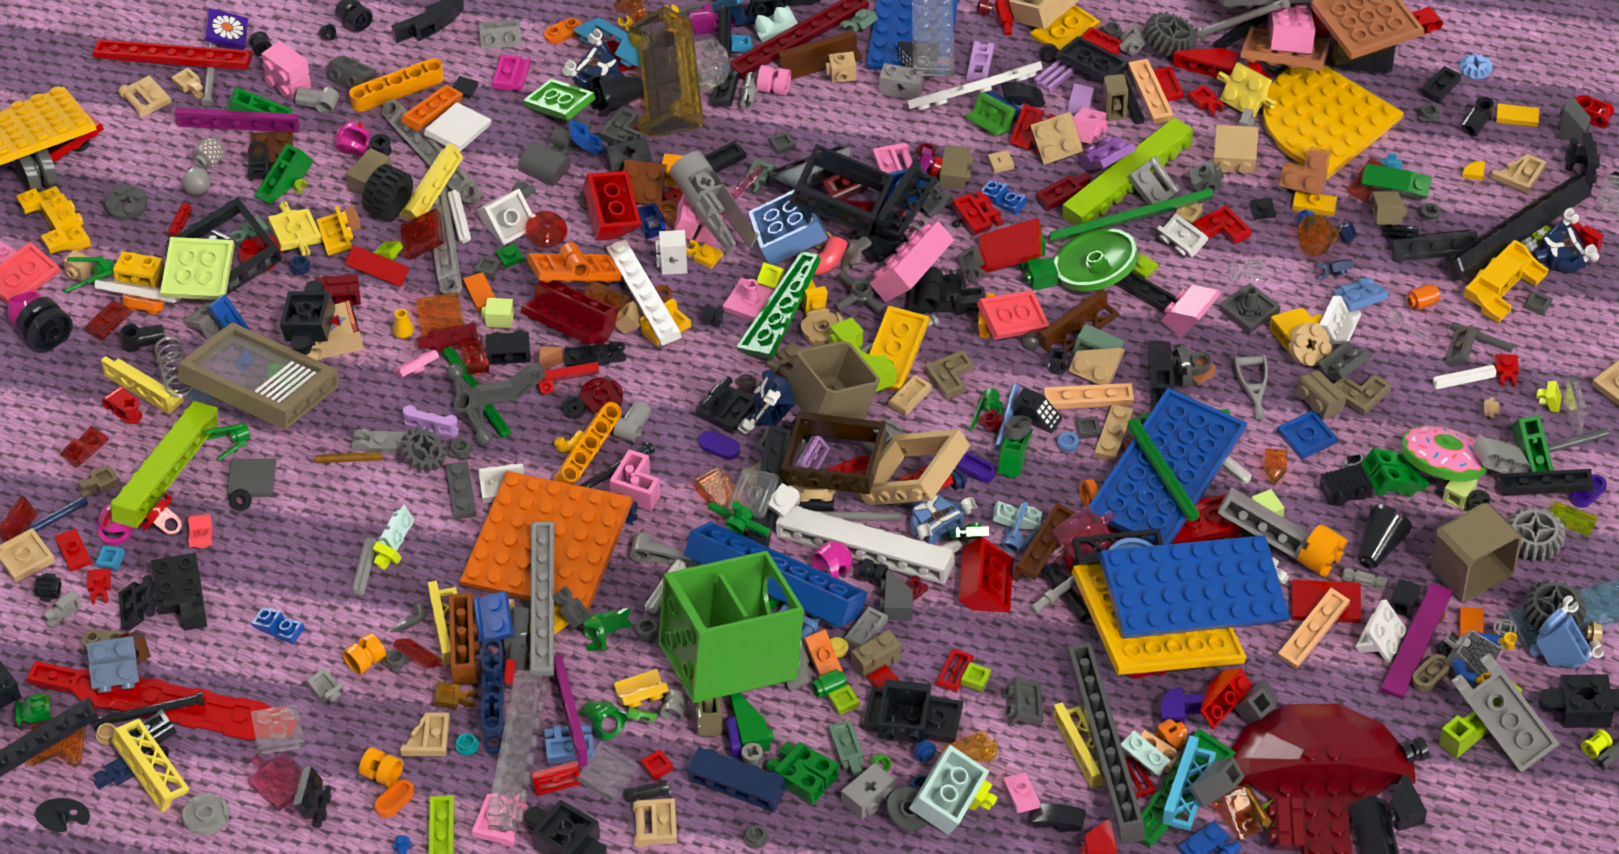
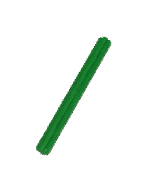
M451 346L444 348L443 356L449 365H460L464 371L462 378L472 388L479 385L454 348ZM493 404L485 405L483 413L501 438L510 436L511 429Z
M1137 418L1130 419L1127 425L1128 429L1188 521L1197 520L1199 518V511Z

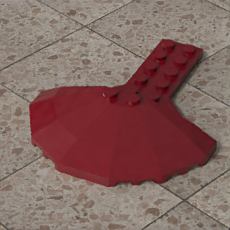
M1339 703L1286 704L1265 715L1262 719L1248 724L1232 747V750L1236 752L1233 757L1245 776L1237 786L1248 784L1255 791H1259L1267 797L1269 801L1275 798L1303 799L1306 842L1303 854H1353L1349 823L1352 821L1350 806L1370 795L1377 797L1391 784H1399L1402 776L1405 774L1408 775L1412 784H1415L1416 777L1414 763L1407 762L1403 747H1398L1399 741L1384 724Z

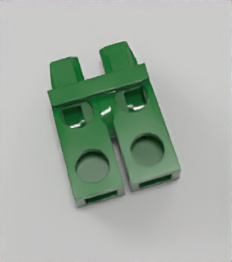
M1372 448L1361 462L1368 478H1371L1370 482L1377 495H1385L1389 491L1399 492L1400 495L1412 497L1416 491H1424L1429 485L1427 478L1420 476V469L1413 466L1399 452Z
M786 742L780 749V756L784 759L779 761L773 757L766 764L767 772L780 774L785 779L786 790L802 797L804 802L810 806H813L825 793V790L827 791L839 777L837 762L813 749L805 747V744L801 742L796 746Z

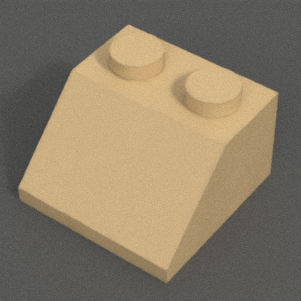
M1216 125L1214 164L1216 167L1220 166L1223 173L1228 171L1241 172L1243 174L1255 173L1258 127Z

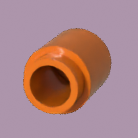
M1427 284L1409 290L1406 300L1409 307L1417 311L1435 305L1440 300V292L1436 285Z

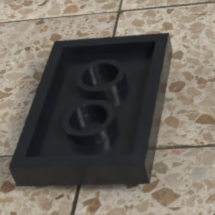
M1079 36L1060 49L1056 55L1057 60L1097 79L1100 83H1104L1105 76L1119 75L1128 69L1129 61Z

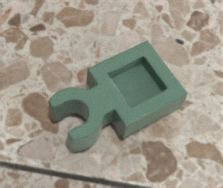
M755 159L746 175L748 181L744 183V191L747 192L749 188H754L753 194L758 195L760 184L766 186L771 177L768 176L767 171L775 169L774 165Z
M259 216L254 217L256 221L260 224V226L263 228V230L268 234L270 232L269 227L259 218ZM248 222L240 225L241 230H235L230 233V238H239L236 240L237 246H241L242 241L259 237Z

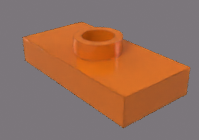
M826 629L803 638L818 676L834 669H838L839 672L843 671Z

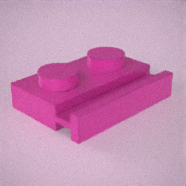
M502 54L492 81L493 89L508 91L517 89L518 92H522L531 65L530 58L525 60L519 56Z

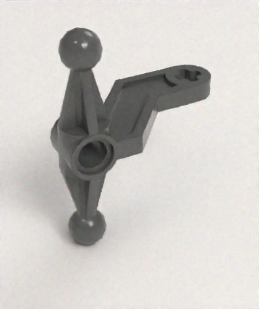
M532 363L527 365L510 380L480 384L474 388L462 378L464 371L460 365L452 364L448 367L447 377L454 381L455 409L461 412L463 418L477 432L475 438L479 445L487 446L493 439L492 433L485 429L483 417L485 405L518 400L544 378L545 371L541 364Z

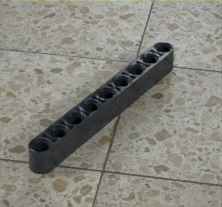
M1584 174L1575 175L1447 257L1445 262L1452 279L1460 280L1490 262L1493 257L1496 258L1514 240L1521 242L1564 214L1566 209L1573 208L1591 196L1592 193Z

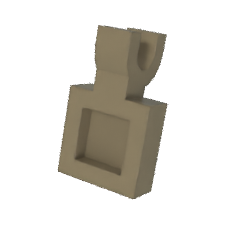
M108 464L89 473L90 479L78 482L79 487L82 489L79 493L82 497L86 498L92 495L96 489L102 493L119 485L120 478Z

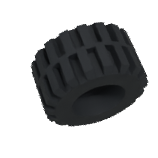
M389 164L380 165L369 177L362 194L363 209L386 222L394 221L400 216L399 214L411 198L413 191L412 176Z

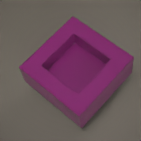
M923 147L918 162L921 163L925 173L927 168L931 169L934 157H932L931 149Z

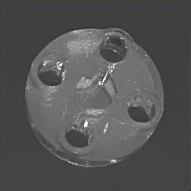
M715 38L679 46L675 49L674 58L671 62V73L675 82L682 90L689 93H704L713 90L714 87L721 85L726 80L731 68L726 49Z

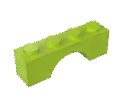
M852 317L829 326V344L840 341L851 343L880 378L876 392L896 384L897 368L886 355H870L860 350L863 346V329Z
M1513 683L1515 687L1518 689V691L1522 694V689L1518 687L1515 683ZM1500 698L1493 700V705L1496 707L1502 704ZM1475 711L1464 718L1457 715L1442 728L1439 745L1457 759L1486 735L1489 730Z

